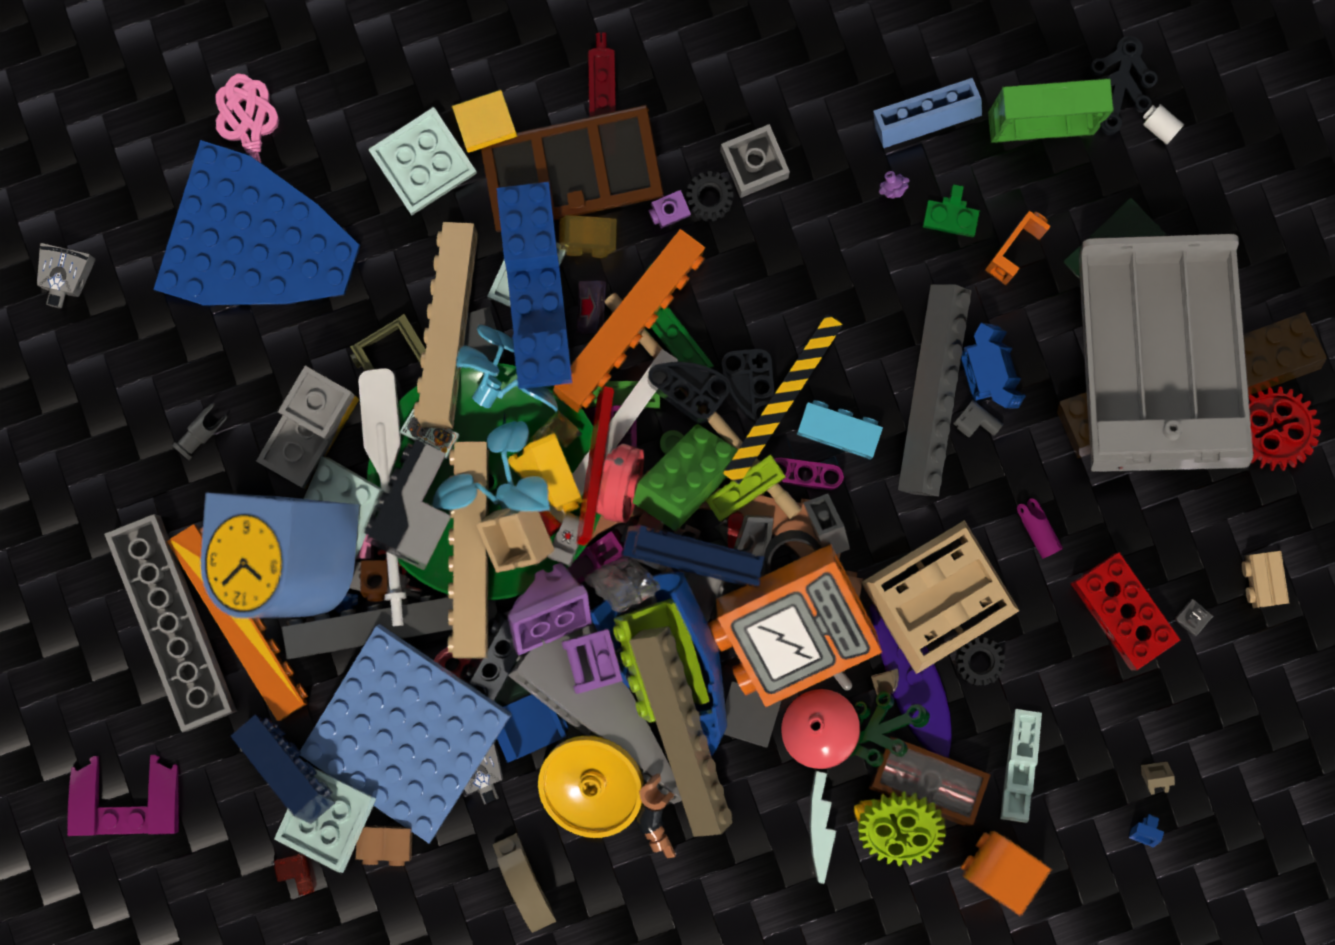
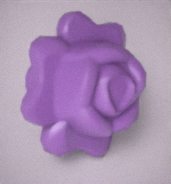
M893 171L887 172L885 174L886 181L880 184L881 189L879 193L886 195L887 198L901 197L909 187V178L903 177L902 174L895 176Z

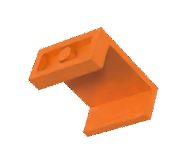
M1029 211L985 270L1006 285L1017 273L1019 267L1006 259L1003 254L1023 228L1040 240L1051 227L1047 224V219L1038 212L1033 214Z

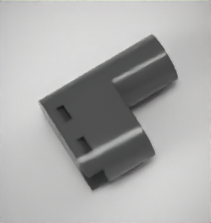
M972 400L954 422V425L967 437H970L979 425L994 436L1003 426V423Z

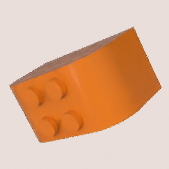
M991 831L989 835L983 833L975 845L979 850L974 857L969 855L961 866V869L964 870L962 876L1021 916L1051 869L994 831Z

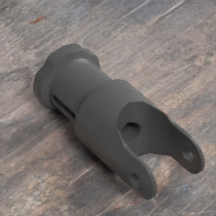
M215 403L208 405L187 427L188 431L178 442L172 444L188 460L192 458L191 454L201 443L205 444L228 417L227 414L224 415L212 427L206 428L203 426L204 417L213 408Z

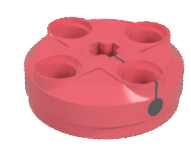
M621 444L611 454L607 455L596 509L597 514H602L606 520L624 523L629 520L635 507L633 499L637 485L643 475L644 452L642 449Z

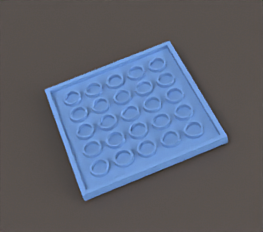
M378 624L300 750V756L328 775L376 798L373 806L404 827L411 828V832L430 843L512 713Z

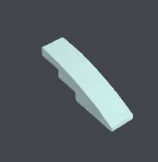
M1015 709L1000 819L1024 823L1029 821L1035 766L1038 761L1042 717L1040 712Z
M815 770L810 797L809 827L816 877L819 883L824 884L836 831L826 828L832 802L821 799L827 773Z

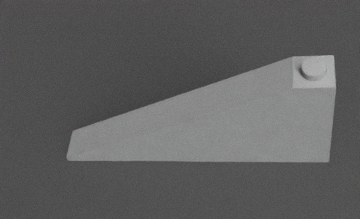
M592 619V625L547 644L542 639V646L523 653L509 673V677L585 736L601 737L625 749L639 766L644 782L647 783L653 775L659 773L661 781L656 785L658 790L665 795L669 792L675 794L670 800L673 804L682 801L672 769L647 721L639 717L635 707L636 701L630 689L621 681L575 694L573 688L575 681L567 651L563 650L561 642L597 632ZM584 645L577 646L585 681H591L593 678Z

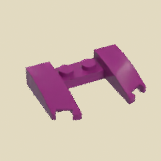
M150 755L148 806L99 807V756L89 758L91 764L80 770H77L76 766L72 767L68 800V836L178 833V765L174 764L172 769H169L158 763L159 756Z

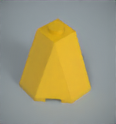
M555 433L525 446L522 452L523 455L520 457L515 454L508 458L510 467L522 479L540 477L545 480L548 486L549 504L558 512L563 510L564 513H567L579 507L578 504L582 502V498Z

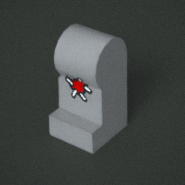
M567 512L552 544L555 551L548 555V558L571 567L579 544H576L579 516Z

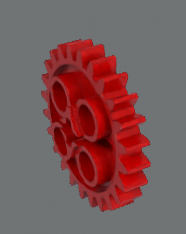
M1281 386L1277 393H1274L1270 387L1267 389L1266 394L1262 391L1257 392V398L1249 395L1253 458L1250 463H1254L1258 459L1261 461L1260 468L1269 463L1271 471L1274 470L1276 464H1279L1282 471H1285L1287 463L1293 468L1297 465V459L1304 463L1306 460L1305 454L1312 455L1314 450L1311 446H1317L1319 442L1314 437L1319 436L1321 430L1314 428L1319 426L1320 420L1312 419L1316 415L1317 410H1308L1311 402L1302 403L1303 394L1298 395L1296 398L1292 397L1293 389H1290L1287 394H1283ZM1285 408L1289 415L1281 416L1277 413L1276 409ZM1261 418L1265 425L1257 426L1253 423L1252 419ZM1293 419L1298 420V422H1293L1289 424V422ZM1273 425L1276 428L1282 427L1280 432L1277 429L1271 430ZM1296 431L1300 434L1301 438L1297 440L1292 439L1288 432ZM1264 434L1263 437H1255V435ZM1272 441L1276 444L1277 448L1273 450L1265 447L1264 442Z

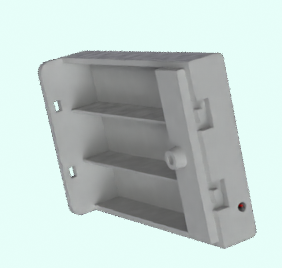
M1237 235L1095 238L1085 240L1082 243L1079 271L1091 471L1245 468L1249 466L1253 458L1236 251L1239 244Z

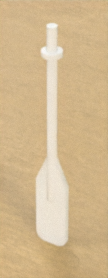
M384 368L368 370L360 375L359 394L364 448L380 476L381 489L389 493L392 487L388 486L401 446L396 377L391 370ZM386 552L390 593L385 594V600H391L393 626H403L401 599H406V592L400 591L398 557Z

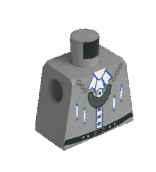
M41 243L37 285L43 289L50 290L46 305L62 308L65 294L79 297L94 265L95 258L90 254Z
M496 741L464 789L467 794L479 790L484 804L499 798L493 783L503 779Z

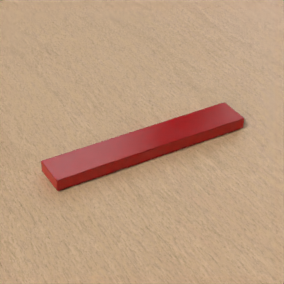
M606 386L603 387L597 398L576 544L583 546L593 536L614 390Z

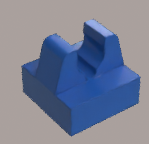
M1148 814L1147 818H1143L1142 823L1139 822L1131 828L1129 838L1150 847H1155L1162 841L1164 834L1163 831L1157 829L1159 818Z

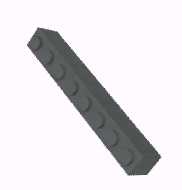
M931 285L898 486L899 491L914 495L939 497L942 483L941 479L946 458L947 441L971 297V290L958 285Z
M445 593L446 598L435 600V595L419 598V603L409 604L408 600H402L403 626H393L391 608L383 609L382 604L366 607L367 612L356 614V609L341 611V617L330 618L329 614L313 616V622L303 623V618L287 621V626L282 627L287 659L364 646L378 624L401 639L453 630V625L448 623L449 609H453V599H449V594ZM488 600L489 622L497 614L495 600Z

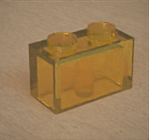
M565 215L560 219L559 251H567V255L581 256L582 252L592 253V257H608V254L616 250L617 219Z

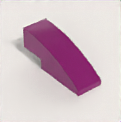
M618 529L611 531L591 546L585 548L572 563L571 567L567 568L579 585L623 557L621 551L624 548V543L620 541L622 535Z

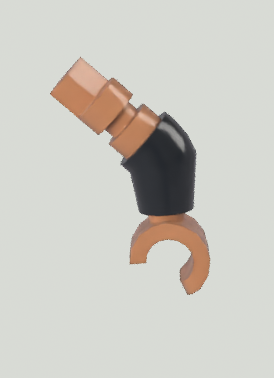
M657 773L640 790V799L643 805L636 816L637 825L641 834H645L646 838L650 840L649 844L653 852L663 851L666 858H672L676 856V853L667 835L663 834L664 828L662 825L664 822L662 820L663 808L675 794L669 792L665 795L658 790L656 785L661 781V776Z

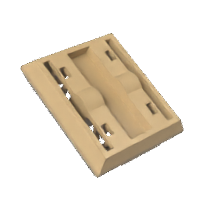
M965 520L861 582L875 605L877 612L916 674L1019 611ZM956 539H959L962 545L942 558L926 567L921 561L923 558L940 550ZM916 564L919 571L884 591L881 584ZM896 587H898V589L900 590V592H901V591H903V592L899 594L898 591L896 590ZM981 601V603H982L983 606L986 605V604H988V603H990V604L987 605V606H985V607L983 608L979 602ZM996 602L998 603L999 609L963 631L960 626L962 623ZM952 629L956 630L958 635L938 645L934 650L924 655L921 653L920 649ZM924 635H927L928 639L932 637L935 638L931 639L930 641H927Z

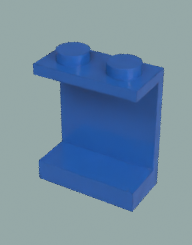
M531 694L503 707L511 712L512 715L497 739L509 763L565 738V731L569 730L565 719L561 716L558 717L556 712Z

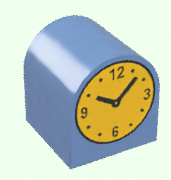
M206 493L201 549V575L210 599L221 611L237 618L313 617L330 612L343 600L352 582L359 504L279 496Z

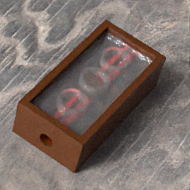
M907 742L905 743L908 746V751L903 757H897L890 750L883 747L881 753L884 756V761L875 768L868 789L891 797L892 792H895L897 797H901L903 791H906L909 798L914 793H917V800L927 797V805L934 802L935 810L940 809L943 818L966 827L974 824L990 774ZM901 744L897 745L895 751H896V752L900 751L901 748H902V745H901Z

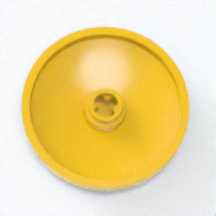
M579 736L568 739L557 745L549 753L541 767L538 790L542 804L557 824L574 834L590 838H602L619 833L632 823L642 805L640 790L644 786V780L640 768L625 749L610 740L596 736Z

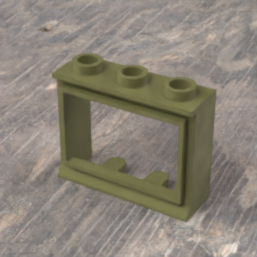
M403 314L362 341L350 346L354 352L350 357L358 369L363 367L365 371L375 370L363 350L397 329H400L420 363L421 354L426 352V349L407 317Z

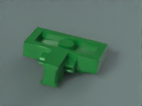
M953 184L950 198L944 197L942 203L928 200L923 227L974 237L980 210L966 208L967 202L961 200L963 186Z

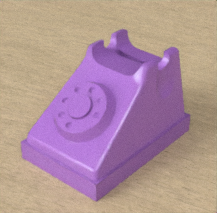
M562 563L553 565L554 570L550 573L544 570L536 572L533 583L524 594L519 596L513 609L509 612L508 618L513 644L518 655L542 646V639L547 644L592 625L587 592L584 586L578 584Z

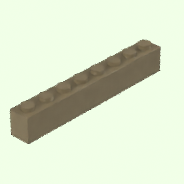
M669 626L642 630L629 641L693 836L722 834L733 823L732 814L724 797L723 786L720 784L717 776L716 765L708 748V740L700 723V715L692 699V691L684 674L683 663L678 656L675 639L671 634Z

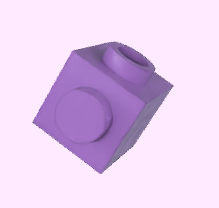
M681 190L652 202V209L649 210L654 225L659 223L661 228L691 215Z

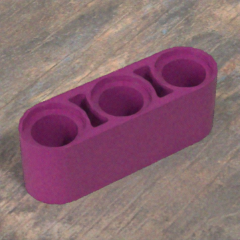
M787 458L774 459L777 464H782L786 469V478L778 484L834 490L838 488L844 478L842 470L835 465ZM802 467L810 469L812 473L811 479L808 481L801 480L798 477V470ZM827 471L835 472L838 476L837 483L831 485L826 483L824 473Z

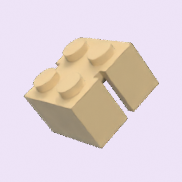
M505 508L493 511L476 523L496 573L515 569L516 567L520 568L538 564L555 551L539 511H520Z

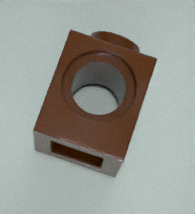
M387 560L361 561L360 592L368 601H383L385 594L390 593ZM374 576L382 577V583L378 587L369 586V581Z

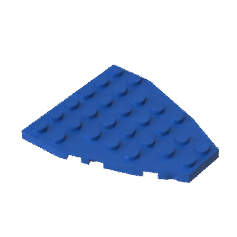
M200 140L154 290L204 306L280 305L343 296L346 293L360 245L318 204L253 157Z

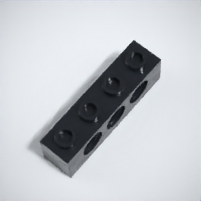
M497 612L495 617L488 622V658H471L469 664L463 667L460 674V679L472 687L479 686L478 691L493 701L519 656L514 648L507 615ZM504 640L502 646L495 648L498 641ZM492 663L489 669L482 671L484 665Z

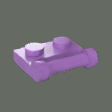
M609 629L561 642L563 650L567 651L575 681V685H573L575 694L622 681ZM584 645L593 680L587 682L585 681L577 651V646Z

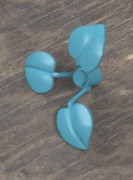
M480 324L477 327L479 335L488 342L498 346V352L493 363L488 361V358L478 350L469 346H462L457 354V367H470L484 373L483 379L472 398L479 405L490 408L497 397L502 399L505 393L518 386V381L515 379L501 390V382L492 377L497 376L499 373L497 365L504 348L514 352L513 339L507 334ZM545 386L521 389L528 395L552 407L555 412L558 410L553 394Z
M514 421L503 424L494 429L487 438V446L490 451L495 453L502 452L501 455L508 484H503L497 489L496 496L480 483H474V479L470 474H458L445 480L437 489L433 499V508H463L473 502L477 496L476 489H479L495 505L500 504L502 509L510 508L520 511L549 510L548 486L543 478L527 477L520 480L516 487L512 481L507 452H518L528 442L529 430L526 423Z

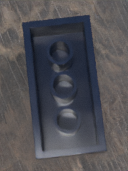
M254 715L231 737L292 815L312 824L335 804V801L330 796L333 794L332 790L323 781L320 783L315 778L316 770L307 761L304 763L299 758L301 755L300 750L292 742L288 743L283 737L286 735L285 731L276 722L273 724L267 717L262 719Z

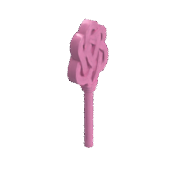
M236 74L228 80L226 86L220 88L216 93V104L220 111L216 119V129L226 140L231 142L241 140L246 153L261 163L259 155L262 147L261 136L271 134L278 127L279 116L277 110L270 104V94L264 83L259 80H252L244 74ZM243 84L241 88H237L238 85ZM244 100L247 101L245 111L240 105ZM233 112H235L236 115H237V116L240 118V120L242 121L240 124H239L238 121L235 119V117L232 115ZM267 113H268V114H269V121L265 124V120H266ZM227 122L234 131H228L226 129ZM249 129L252 130L251 140L250 137L247 135Z

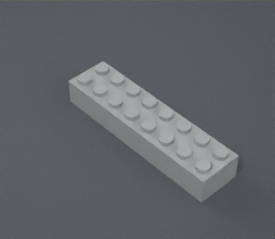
M153 514L106 533V540L181 732L193 730L237 712L178 559L167 543L169 536L161 516Z

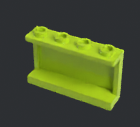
M673 598L614 618L616 625L613 627L614 635L622 645L621 659L624 666L628 667L631 676L628 677V683L632 692L636 694L638 702L635 703V707L640 718L650 723L656 721L629 641L642 630L669 626L676 642L679 659L684 666V674L688 686H690L693 702L699 705L710 702L691 635Z

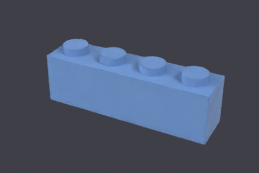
M973 78L874 110L875 128L883 148L982 116L981 96Z

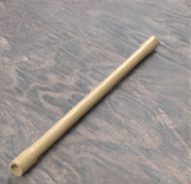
M613 293L604 303L613 313L623 300L617 293ZM644 328L640 333L643 336L640 343L655 360L663 349ZM679 388L685 394V396L688 397L687 391L683 388ZM702 404L701 407L696 405L701 414L703 412L708 414L706 412V405ZM716 411L708 421L709 424L725 442L739 449L743 442ZM757 458L750 469L760 462ZM778 483L767 490L789 519L795 517L802 510L791 495Z

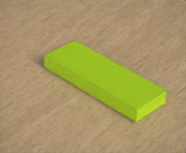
M769 455L749 469L740 484L734 481L730 482L711 495L706 502L718 520L722 522L731 514L785 479L786 476L772 455Z

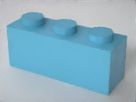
M814 400L813 404L807 403L796 435L868 459L873 458L883 427L877 426L878 421L863 417V420L853 418L852 412L844 409H838V412L828 409V404Z

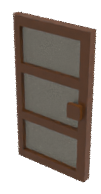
M647 105L516 133L517 137L481 148L497 232H501L496 188L549 182L553 220L664 197Z

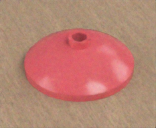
M826 689L811 690L797 697L787 708L781 727L782 739L789 754L799 763L814 769L831 768L845 761L857 746L860 736L859 717L854 706L841 694ZM815 722H820V729L814 731L813 724Z

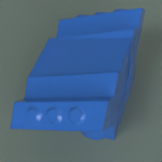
M981 323L974 335L976 344L964 347L961 356L972 398L977 401L992 396L994 402L1005 408H1019L1026 395L1016 390L1021 378L1016 375L1010 354L1012 348L1002 343L1007 331L997 325Z

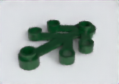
M880 692L876 697L878 706L867 728L860 732L857 746L849 757L857 755L874 767L880 766L884 761L883 754L877 749L868 750L860 746V744L868 741L890 750L897 757H903L908 751L907 744L900 739L893 740L884 735L909 724L916 728L924 727L930 719L929 711L920 704H914L907 709L905 714L882 723L888 709L894 704V698L888 692ZM888 697V701L882 704V700ZM859 701L854 704V708L858 714L861 727L863 720L870 715L871 709L866 703ZM864 707V712L859 714V709ZM919 711L918 716L913 718L914 713ZM901 744V750L896 752L897 745ZM878 754L877 760L872 762L873 755Z

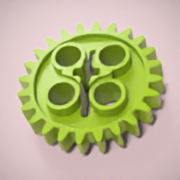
M903 791L901 797H897L896 793L892 792L889 799L882 794L881 802L873 799L872 807L865 806V813L860 814V821L858 823L859 840H863V848L869 847L870 855L877 853V860L886 857L887 864L897 860L898 866H901L903 860H906L909 865H912V859L922 863L923 855L927 858H932L931 851L938 852L939 845H943L944 837L946 836L945 818L942 817L940 809L935 810V803L927 805V797L917 800V793H914L909 798L906 791Z

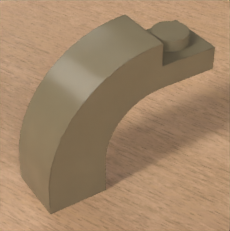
M517 833L493 844L498 858L497 861L507 886L531 932L533 933L556 922L549 901L532 871Z

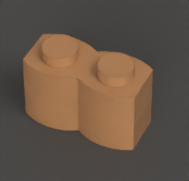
M364 825L356 843V859L362 860V864L378 865V860L389 861L391 866H404L405 861L412 859L413 832H411V828L404 826Z

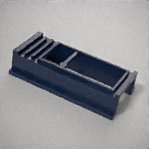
M641 525L628 527L624 548L621 551L623 556L745 586V583L759 586L760 584L759 577L764 560L762 556H755L754 554L671 533H662L663 531H654L652 528L647 529V527Z

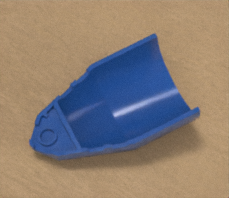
M669 571L643 578L603 600L590 612L591 619L597 631L609 629L615 649L622 645L614 635L613 627L616 626L614 618H616L620 608L624 606L631 607L630 597L636 589L642 587L651 589L657 598V603L673 598L691 635L710 701L701 705L694 703L700 715V723L704 735L707 737L708 748L712 756L727 729L718 645L683 572ZM621 650L618 653L619 659H621V652H623V650ZM618 662L622 682L627 688H630L626 680L628 667Z

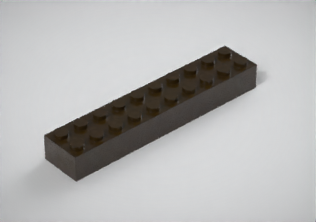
M1305 312L1243 334L1248 396L1322 368L1327 359ZM1087 392L1059 402L1057 411L1077 458L1090 454Z

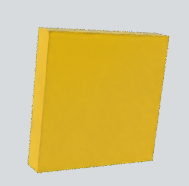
M501 90L452 106L468 153L517 137Z

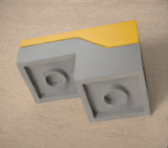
M305 366L278 412L283 416L256 461L307 490L321 457H326L359 399L349 390Z

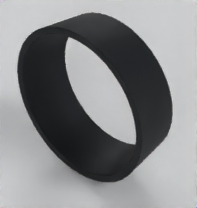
M789 530L776 535L769 542L765 550L764 560L767 571L769 573L772 572L770 566L772 555L782 544L799 541L817 551L821 549L819 543L810 534L799 530Z

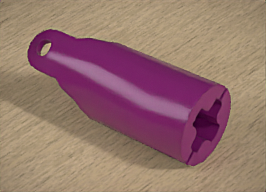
M1029 499L1027 502L1028 507L1023 503L1019 504L1017 511L1041 558L1044 559L1063 549L1037 500Z

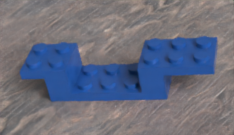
M549 182L496 188L514 332L513 344L518 388L527 389L572 383Z

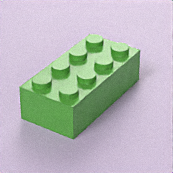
M696 424L638 482L633 504L677 531L728 478L723 472L738 449L701 425Z

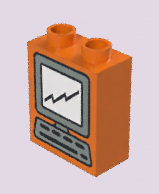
M831 544L760 577L759 586L746 584L717 598V619L708 623L719 649L725 651L733 647L741 663L733 666L732 669L743 693L747 696L757 691L765 707L882 653L877 631Z

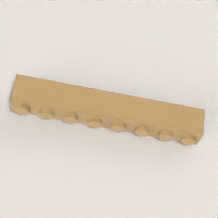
M443 222L442 232L439 231L437 234V246L440 248L439 255L434 257L436 278L432 279L430 287L433 301L432 304H428L427 317L430 319L429 328H425L424 343L427 345L426 352L421 354L423 375L418 378L417 383L420 398L419 402H415L414 417L418 419L421 427L453 429L461 372V367H457V354L460 348L464 346L478 240V233L474 223Z
M454 442V449H450V465H454V476L470 474L474 479V483H480L489 491V448L487 442ZM476 489L477 496L471 504L459 509H449L450 518H454V529H449V544L454 545V556H449V572H453V582H449L448 592L449 599H453V609H449L448 623L453 625V636L448 637V651L453 652V657L456 659L488 658V551L476 523L489 515V497L479 489Z

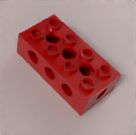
M1120 553L1112 554L1071 583L1130 670L1140 669L1180 641V638ZM1107 583H1111L1115 588V593L1112 597L1108 596L1105 592ZM1123 605L1128 606L1130 609V615L1127 619L1122 617L1120 613ZM1139 626L1145 631L1143 640H1139L1136 637V629Z

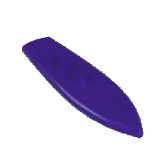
M871 604L869 610L873 626L878 634L882 650L880 654L885 671L898 669L899 681L893 696L902 715L905 714L907 709L914 704H920L929 711L930 719L924 727L916 728L912 724L907 726L926 750L949 758L952 732L950 711L935 664L916 674L877 612L875 605ZM926 646L920 649L923 655L929 652ZM919 711L914 713L913 718L918 716Z

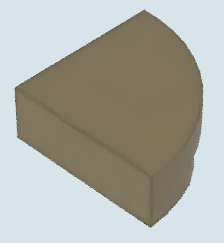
M898 669L871 676L877 695L883 691L888 692L890 695L895 692L899 681Z

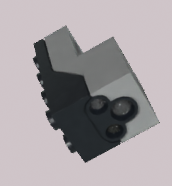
M416 439L414 445L408 443L400 461L404 463L402 468L396 467L389 480L388 486L392 487L390 492L384 491L377 504L376 509L380 511L377 518L371 516L364 531L367 534V543L422 570L425 569L451 517L422 502L446 453L428 444L425 445L424 442Z

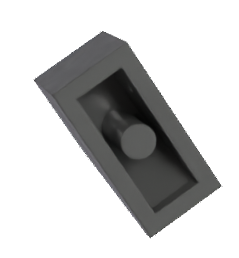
M829 494L804 502V507L820 547L823 548L831 544L836 554L849 550L850 547L844 525Z

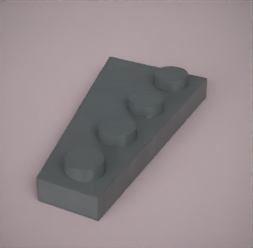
M745 515L733 549L764 557L766 547L772 538L773 517ZM763 560L760 577L768 574L765 560ZM722 581L716 599L742 586ZM716 600L710 615L712 620L717 619Z

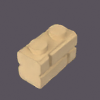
M1281 551L1245 556V561L1242 562V571L1244 577H1248L1249 587L1246 588L1248 603H1252L1253 608L1288 604L1289 598Z

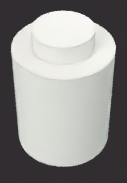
M1159 105L1158 108L1152 106L1143 116L1146 120L1143 125L1165 144H1168L1184 125L1162 105Z

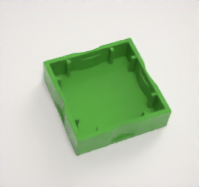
M1110 79L1003 87L988 112L991 143L1094 135L1100 128V123L1106 120L1113 112Z

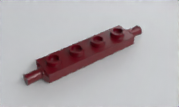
M600 32L596 33V48L588 51L590 117L616 111L615 52L607 48V33L602 32V43ZM616 122L598 126L607 172H609V157L616 155Z

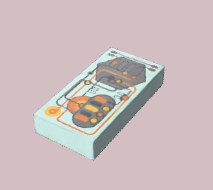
M414 409L400 431L401 434L413 441L418 439L424 442L425 445L428 444L446 453L444 457L446 459L450 454V449L454 447V442H457L460 437L458 433L451 429L421 427L418 419L414 417Z

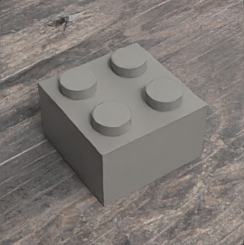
M770 124L721 144L720 151L740 198L788 179L790 171Z

